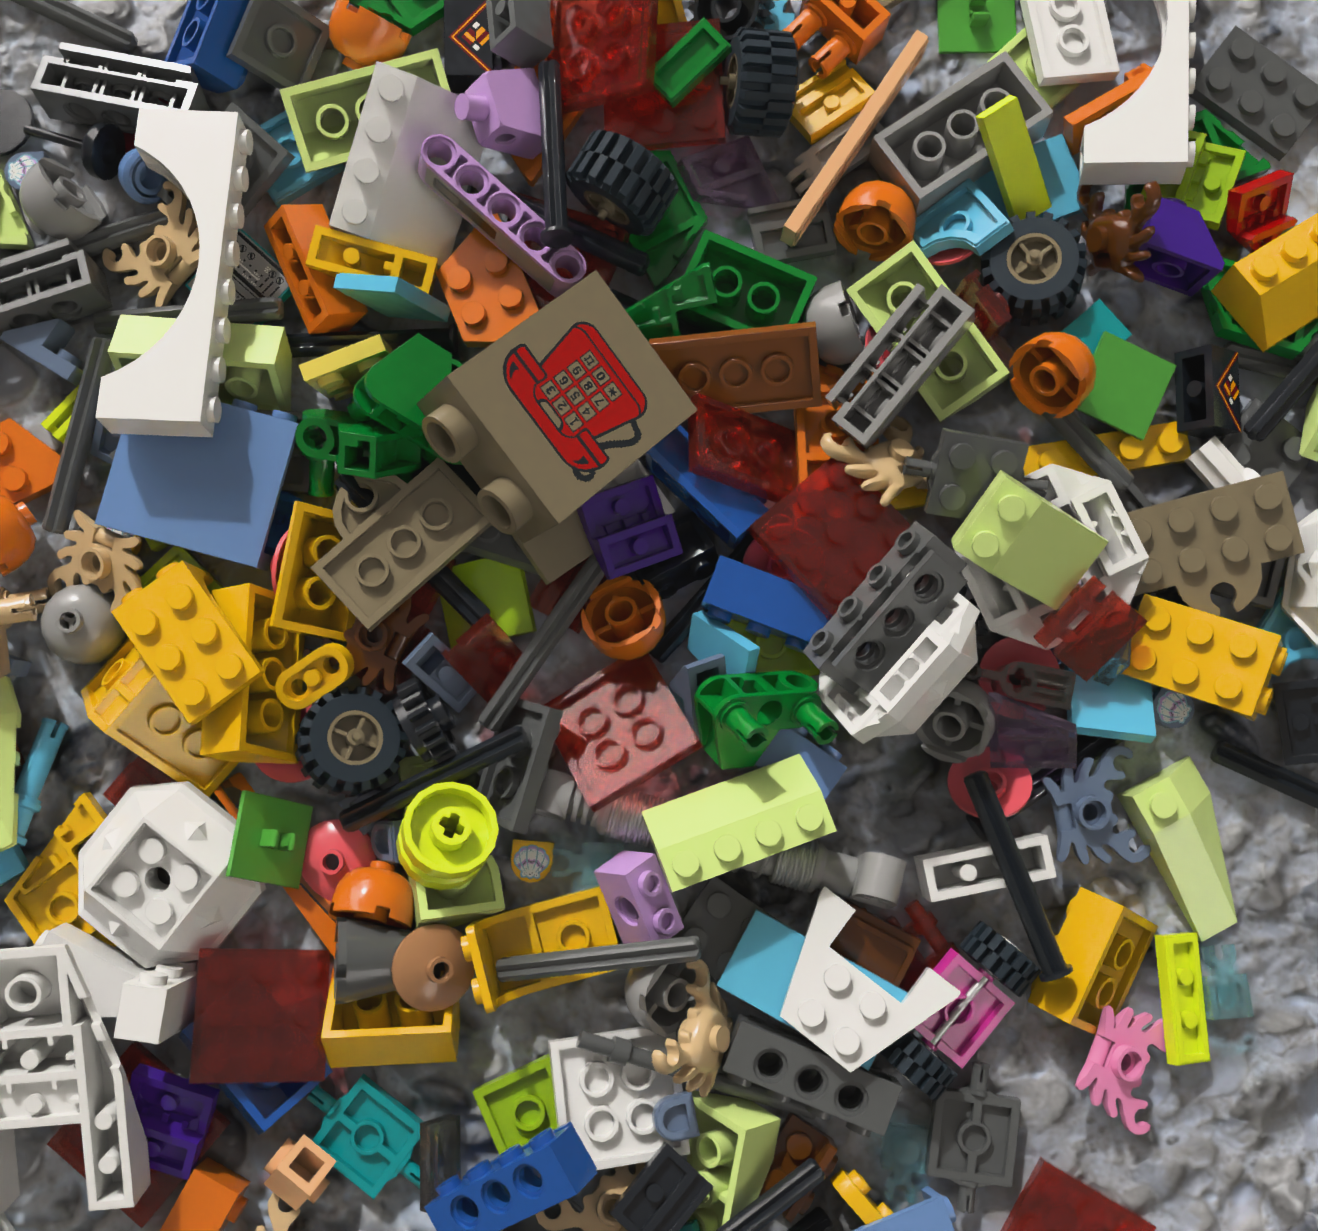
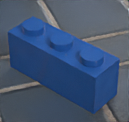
M720 555L700 607L708 610L706 616L725 624H730L731 619L746 624L745 631L765 639H768L770 634L786 639L784 643L786 647L804 653L803 650L809 644L813 634L822 629L832 618L838 599Z

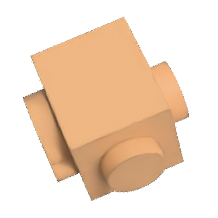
M305 1134L302 1135L297 1143L288 1137L263 1168L270 1174L264 1185L297 1211L307 1199L314 1204L330 1184V1181L325 1176L337 1161Z

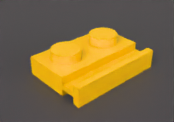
M845 59L830 72L826 79L819 78L817 73L801 83L799 90L796 92L790 122L811 145L861 112L875 92L854 68L850 69L846 65Z

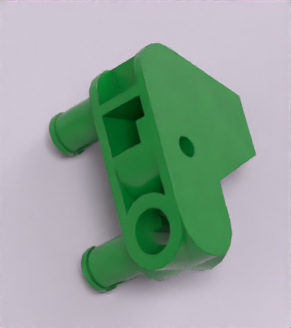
M417 333L374 364L355 384L353 398L347 407L349 415L358 422H367L372 418L422 448V458L428 464H431L436 458L446 461L428 443L422 429V420L426 416L417 406V403L452 372V354ZM460 461L456 463H451L455 465H462Z
M308 409L302 412V421L296 428L295 439L302 455L309 460L308 494L311 496L331 497L335 495V461L339 474L372 479L396 475L406 483L413 479V473L422 468V448L372 418L367 422H358L351 418L348 412L329 409ZM319 427L325 432L327 440L320 434Z
M797 671L712 676L702 682L694 697L701 747L722 770L753 767L781 729L804 727L817 743L825 745L835 739L837 733L834 731L839 730V725L821 709L822 701L817 694L818 683L812 677Z

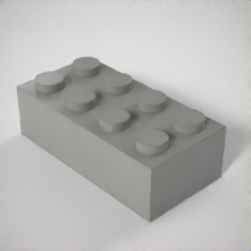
M1005 51L873 136L868 161L884 182H889L902 188L911 197L917 217H919L968 178L974 182L993 170L975 116L1008 95L1018 97L1031 142L1034 143L1044 136L1054 111Z

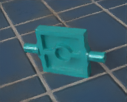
M364 1073L351 1090L338 1100L320 1087L319 1084L306 1098L307 1101L309 1100L326 1114L321 1129L312 1141L337 1161L333 1166L336 1170L371 1198L375 1199L384 1185L399 1173L418 1189L429 1177L430 1173L411 1159L415 1144L429 1125Z

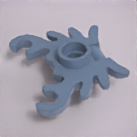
M1115 745L1107 748L1091 776H1089V772L1094 764V759L1091 757L1083 759L1077 767L1075 776H1073L1072 767L1065 765L1060 777L1061 790L1051 778L1044 777L1042 779L1043 786L1051 799L1057 829V861L1062 863L1066 860L1070 852L1071 843L1075 855L1084 865L1089 864L1090 860L1086 846L1096 858L1104 863L1112 861V857L1102 848L1104 844L1108 845L1122 859L1131 863L1142 862L1149 856L1151 852L1150 845H1141L1135 852L1129 849V841L1136 836L1134 829H1126L1115 834L1112 831L1118 822V817L1112 812L1111 807L1114 794L1104 787V783L1108 780H1122L1125 778L1126 775L1123 771H1118L1114 768L1113 761L1118 755L1126 759L1133 758V751L1128 747Z

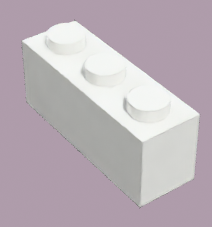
M1032 832L1014 836L1032 882L1057 877L1046 834ZM989 841L987 843L982 842L913 856L922 897L930 902L1007 887Z
M194 960L167 965L162 964L156 965V969L152 971H142L140 976L124 982L113 1038L159 1044L182 1031L202 1015L209 969L196 967L197 962Z

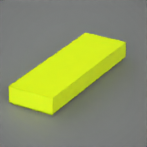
M1008 95L975 116L1008 216L1010 218L1018 215L1019 219L1022 220L1026 218V212L1035 211V217L1051 208L1052 205L1018 97Z
M1197 932L1154 935L1167 1064L1181 1066L1210 1061Z

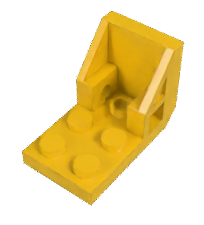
M129 637L81 690L88 718L105 734L175 781H189L208 797L212 795L239 763L200 756L202 720L196 724H189Z

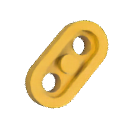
M328 643L317 648L278 676L275 684L278 699L290 709L300 710L308 707L351 677L354 671L352 654L346 647L338 643ZM330 657H333L338 661V670L333 669L330 666ZM298 679L305 682L307 686L306 691L298 687Z
M842 1167L830 1178L837 1192L865 1224L894 1213L884 1201L877 1206L867 1193L872 1189L856 1169L848 1173Z

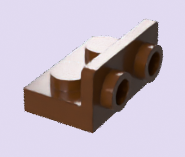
M789 1113L779 1128L774 1159L759 1196L809 1158L816 1160L823 1170L826 1179L832 1173L838 1161V1156L835 1155L838 1149L833 1138L801 1116ZM809 1191L782 1212L783 1218L792 1223L798 1213L804 1215L813 1202L815 1192Z

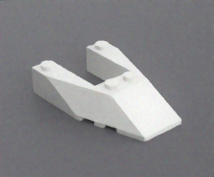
M55 944L0 949V1216L20 1196L14 1129L81 1123L89 1211L135 1207L151 1185L147 1139L124 1068L69 945Z

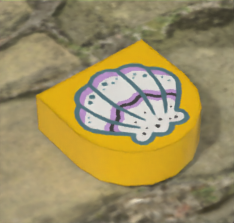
M514 838L511 852V867L514 874L520 880L528 883L544 879L551 871L553 865L555 842Z

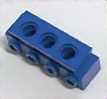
M570 1121L554 1130L551 1127L545 1129L522 1146L519 1143L513 1145L492 1161L486 1159L478 1163L465 1173L462 1180L458 1174L448 1178L435 1188L438 1195L424 1208L436 1231H501L577 1195L598 1173L597 1167Z

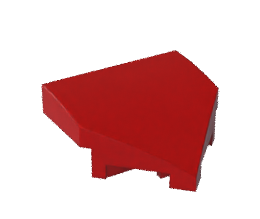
M1277 170L1228 190L1227 232L1250 253L1276 239L1284 230L1294 227L1297 223L1296 218L1285 215L1288 209L1294 173Z

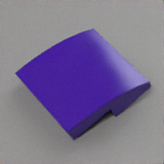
M647 475L599 491L577 509L589 544L607 580L683 553L672 514L664 513L653 475Z
M140 1063L132 1072L129 1086L147 1139L149 1166L151 1169L188 1181L195 1169L204 1145L220 1089Z

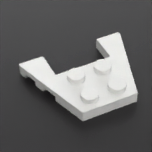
M824 886L819 892L814 913L809 923L799 959L796 963L779 1016L851 1073L955 1000L961 992L930 967H926L900 1003L830 948L831 943L856 910Z

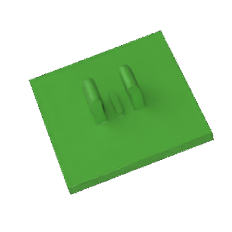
M936 0L938 54L997 53L1016 36L1015 0Z
M1104 331L1093 354L1097 367L1094 388L1076 410L1140 441L1144 440L1177 365Z
M242 790L226 876L299 889L313 806Z

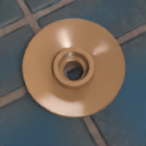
M428 924L413 930L399 944L392 961V981L398 995L408 1005L422 1011H439L452 1006L466 993L473 979L475 969L473 961L466 962L461 946V937L464 935L460 931L444 924ZM443 962L445 965L443 974L440 977H435L433 974L435 965Z

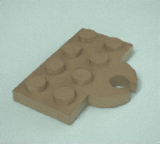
M436 458L409 483L404 482L396 475L377 479L354 476L360 488L369 489L374 493L373 501L367 507L357 508L353 506L348 491L342 487L336 495L332 509L334 525L343 540L310 568L369 632L492 525L482 513L477 496L440 458Z
M1283 471L1127 512L1149 556L1134 596L1174 586L1179 598L1190 608L1220 616V608L1212 602L1210 597L1211 590L1216 584L1225 582L1232 587L1233 598L1230 604L1235 612H1239L1258 593L1262 582V563L1305 553Z

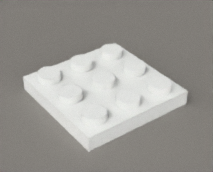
M643 1026L594 1033L609 1039L618 1036L631 1040L632 1046L651 1052L660 1050L666 1055V1039L669 1038L677 1041L676 1031L668 1034L670 1037H662ZM578 1036L548 1040L557 1128L571 1121L596 1165V1170L648 1162L664 1142L668 1143L681 1156L690 1154L689 1139L674 1142L666 1140L654 1129L652 1124V1112L656 1103L665 1096L683 1092L682 1083H674L672 1076L659 1074L656 1071L627 1063L625 1066L608 1062L607 1056L577 1048Z

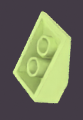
M1002 470L999 471L951 538L954 550L992 575L1056 611L1109 542Z

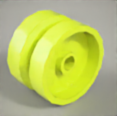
M452 781L429 786L419 792L406 809L396 840L399 862L408 876L422 886L438 890L461 887L476 877L495 847L499 830L496 812L487 798L469 785Z

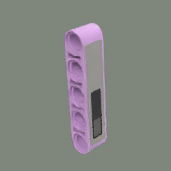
M435 134L424 140L418 164V173L421 180L549 294L558 297L583 279L587 265L581 253L572 245L564 248H550L543 245L540 241V233L545 229V221L453 139L446 135ZM434 157L441 158L447 164L435 165L429 159ZM470 185L476 188L479 193L470 194L461 187ZM493 214H505L510 219V222H500L495 219ZM529 240L535 241L541 246L542 250H531L524 242ZM556 269H567L573 275V278L561 277L556 272Z

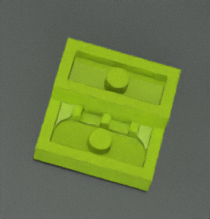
M1188 131V141H1195L1196 145L1193 167H1186L1181 184H1159L1163 198L1180 199L1187 204V207L1198 210L1207 228L1218 231L1227 208L1228 190L1233 189L1246 150L1206 142V133ZM1143 186L1141 194L1144 196V201H1146L1147 196Z
M487 558L448 567L490 609V615L485 622L474 628L440 595L451 650H461L491 641H502L537 631L524 570Z

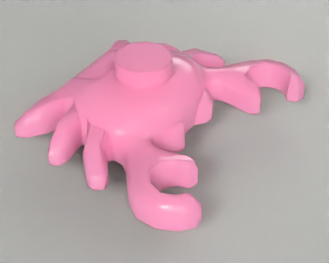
M1106 1005L1101 1012L1097 1032L1085 1064L1076 1079L1075 1086L1078 1090H1084L1089 1086V1097L1092 1105L1099 1106L1102 1102L1107 1115L1112 1118L1118 1115L1117 1100L1124 1128L1135 1135H1143L1150 1130L1151 1125L1144 1121L1135 1122L1134 1117L1139 1109H1146L1148 1102L1133 1097L1131 1091L1142 1084L1141 1076L1145 1071L1146 1064L1150 1061L1147 1047L1151 1044L1156 1049L1166 1052L1163 1019H1158L1142 1030L1146 1024L1152 1021V1014L1143 1012L1133 1016L1134 1010L1127 1007L1114 1017L1113 1008L1110 1005Z

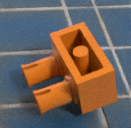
M802 0L800 15L782 31L792 33L797 52L817 31L829 40L808 59L811 70L815 73L821 67L822 70L817 76L826 79L830 72L846 57L857 65L883 39L891 13L877 0Z

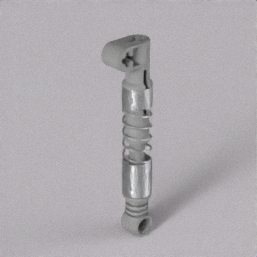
M548 769L536 801L535 814L557 820H565L567 815H570V821L576 822L577 818H581L580 824L586 825L588 820L591 821L590 827L596 828L599 835L609 836V838H616L617 840L625 841V843L629 842V844L633 843V845L637 844V846L641 845V847L645 846V848L649 847V849L653 848L655 850L641 812L669 802V799L653 797L652 794L649 796L648 793L637 792V790L633 791V789L629 790V788L625 789V787L621 788V786L611 785L607 788L601 787L600 791H596V785L591 784L589 789L586 788L587 782L581 781L580 786L576 785V778ZM812 840L732 870V872L735 873L740 868L745 869L746 871H751L755 879L764 874L769 876L770 883H778L779 886L782 884L783 887L786 885L787 888L790 887L791 889L794 888L795 890L798 889L799 891L802 890L809 893L816 889L821 890L825 886L836 895L890 909L898 904L906 862L899 858L876 852H865L858 857L828 850L824 843Z

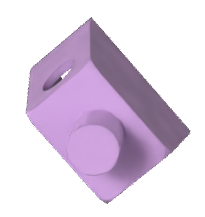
M534 68L487 71L465 91V94L461 93L457 96L454 104L455 114L460 120L472 121L477 141L482 147L527 159H534L542 152L539 82Z

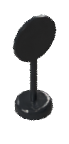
M0 89V157L16 152L26 143L30 136L81 150L84 168L89 175L97 179L111 180L118 174L119 163L125 155L124 135L118 126L108 122L95 123L87 130L83 140L34 127L33 109L28 101L13 90Z

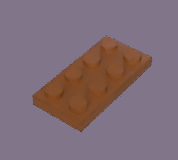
M815 321L649 339L652 348L697 408V411L687 419L822 406Z

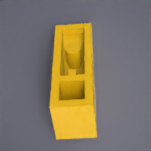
M315 225L305 265L335 278L336 274L340 273L400 277L432 296L437 277L438 258Z

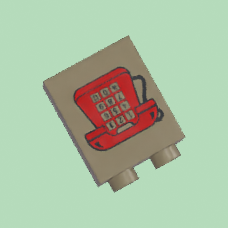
M597 270L451 372L417 403V406L426 416L422 420V429L433 450L448 462L456 463L460 461L482 489L478 492L477 500L486 519L504 534L510 535L515 532L523 544L560 524L697 411L695 405Z

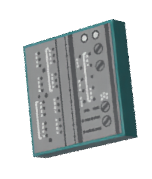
M238 229L237 242L240 248V262L237 267H233L232 275L236 291L235 300L274 296L281 298L284 303L292 293L279 262L244 230ZM196 274L185 284L190 291L192 290ZM266 321L248 322L241 324L263 325Z

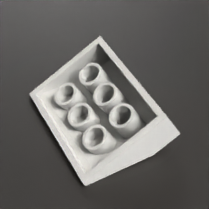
M376 61L329 221L331 229L438 258V266L441 267L452 254L463 217L421 180L418 173V164L422 143L426 138L435 134L446 135L453 139L477 162H480L484 147L477 141L472 121L457 118L454 110L457 94L421 77ZM434 157L429 159L435 165L447 164L441 158ZM464 185L461 188L467 192L468 185Z

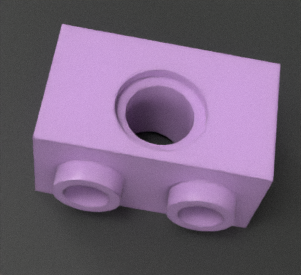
M623 850L594 871L623 944L669 939L684 928L655 853Z

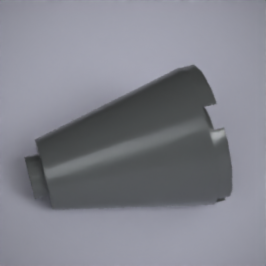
M337 917L335 942L338 943H336L334 959L335 1005L347 1004L396 991L391 974L393 957L399 944L412 930L350 917ZM443 962L435 965L433 969L435 977H440L441 971L445 970Z

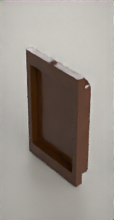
M845 899V902L856 911L831 943L830 948L899 987L921 943V939L906 932L903 928H899L870 913L866 908H861Z

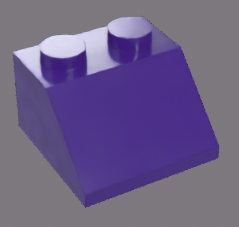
M1162 197L1159 209L1142 228L1143 230L1148 226L1155 227V234L1148 242L1139 247V250L1151 251V257L1144 261H1135L1134 265L1141 270L1144 280L1192 297L1222 271L1225 262L1200 212L1187 207V204L1180 199Z

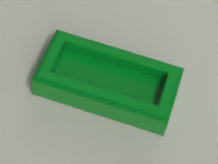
M703 17L644 74L645 80L674 108L732 52V46Z

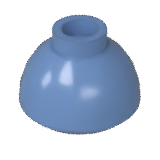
M136 148L128 151L119 163V182L129 197L142 204H154L162 200L157 194L162 189L163 183L168 181V179L149 169Z

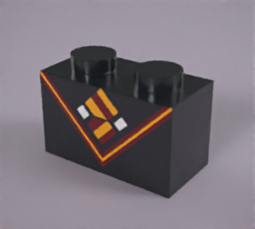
M444 0V64L446 78L452 93H465L487 71L504 70L503 58L490 51L486 0Z
M1209 344L1174 353V362L1177 365L1175 368L1177 433L1207 439L1214 436L1241 432L1238 352Z

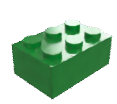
M705 229L685 274L703 263L710 262L718 300L717 303L677 311V316L709 332L799 323L818 277Z

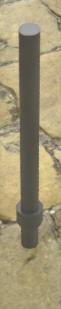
M583 1030L580 1031L576 1043L577 1048L607 1056L608 1062L625 1066L627 1063L655 1071L652 1063L653 1052L632 1046L631 1040L618 1036L609 1039ZM682 1067L668 1075L673 1077ZM717 1072L712 1089L813 1120L816 1118V1116L806 1111L807 1105L794 1099H791L790 1104L777 1101L766 1094L767 1088L755 1083H751L750 1087H744L729 1080L726 1074Z

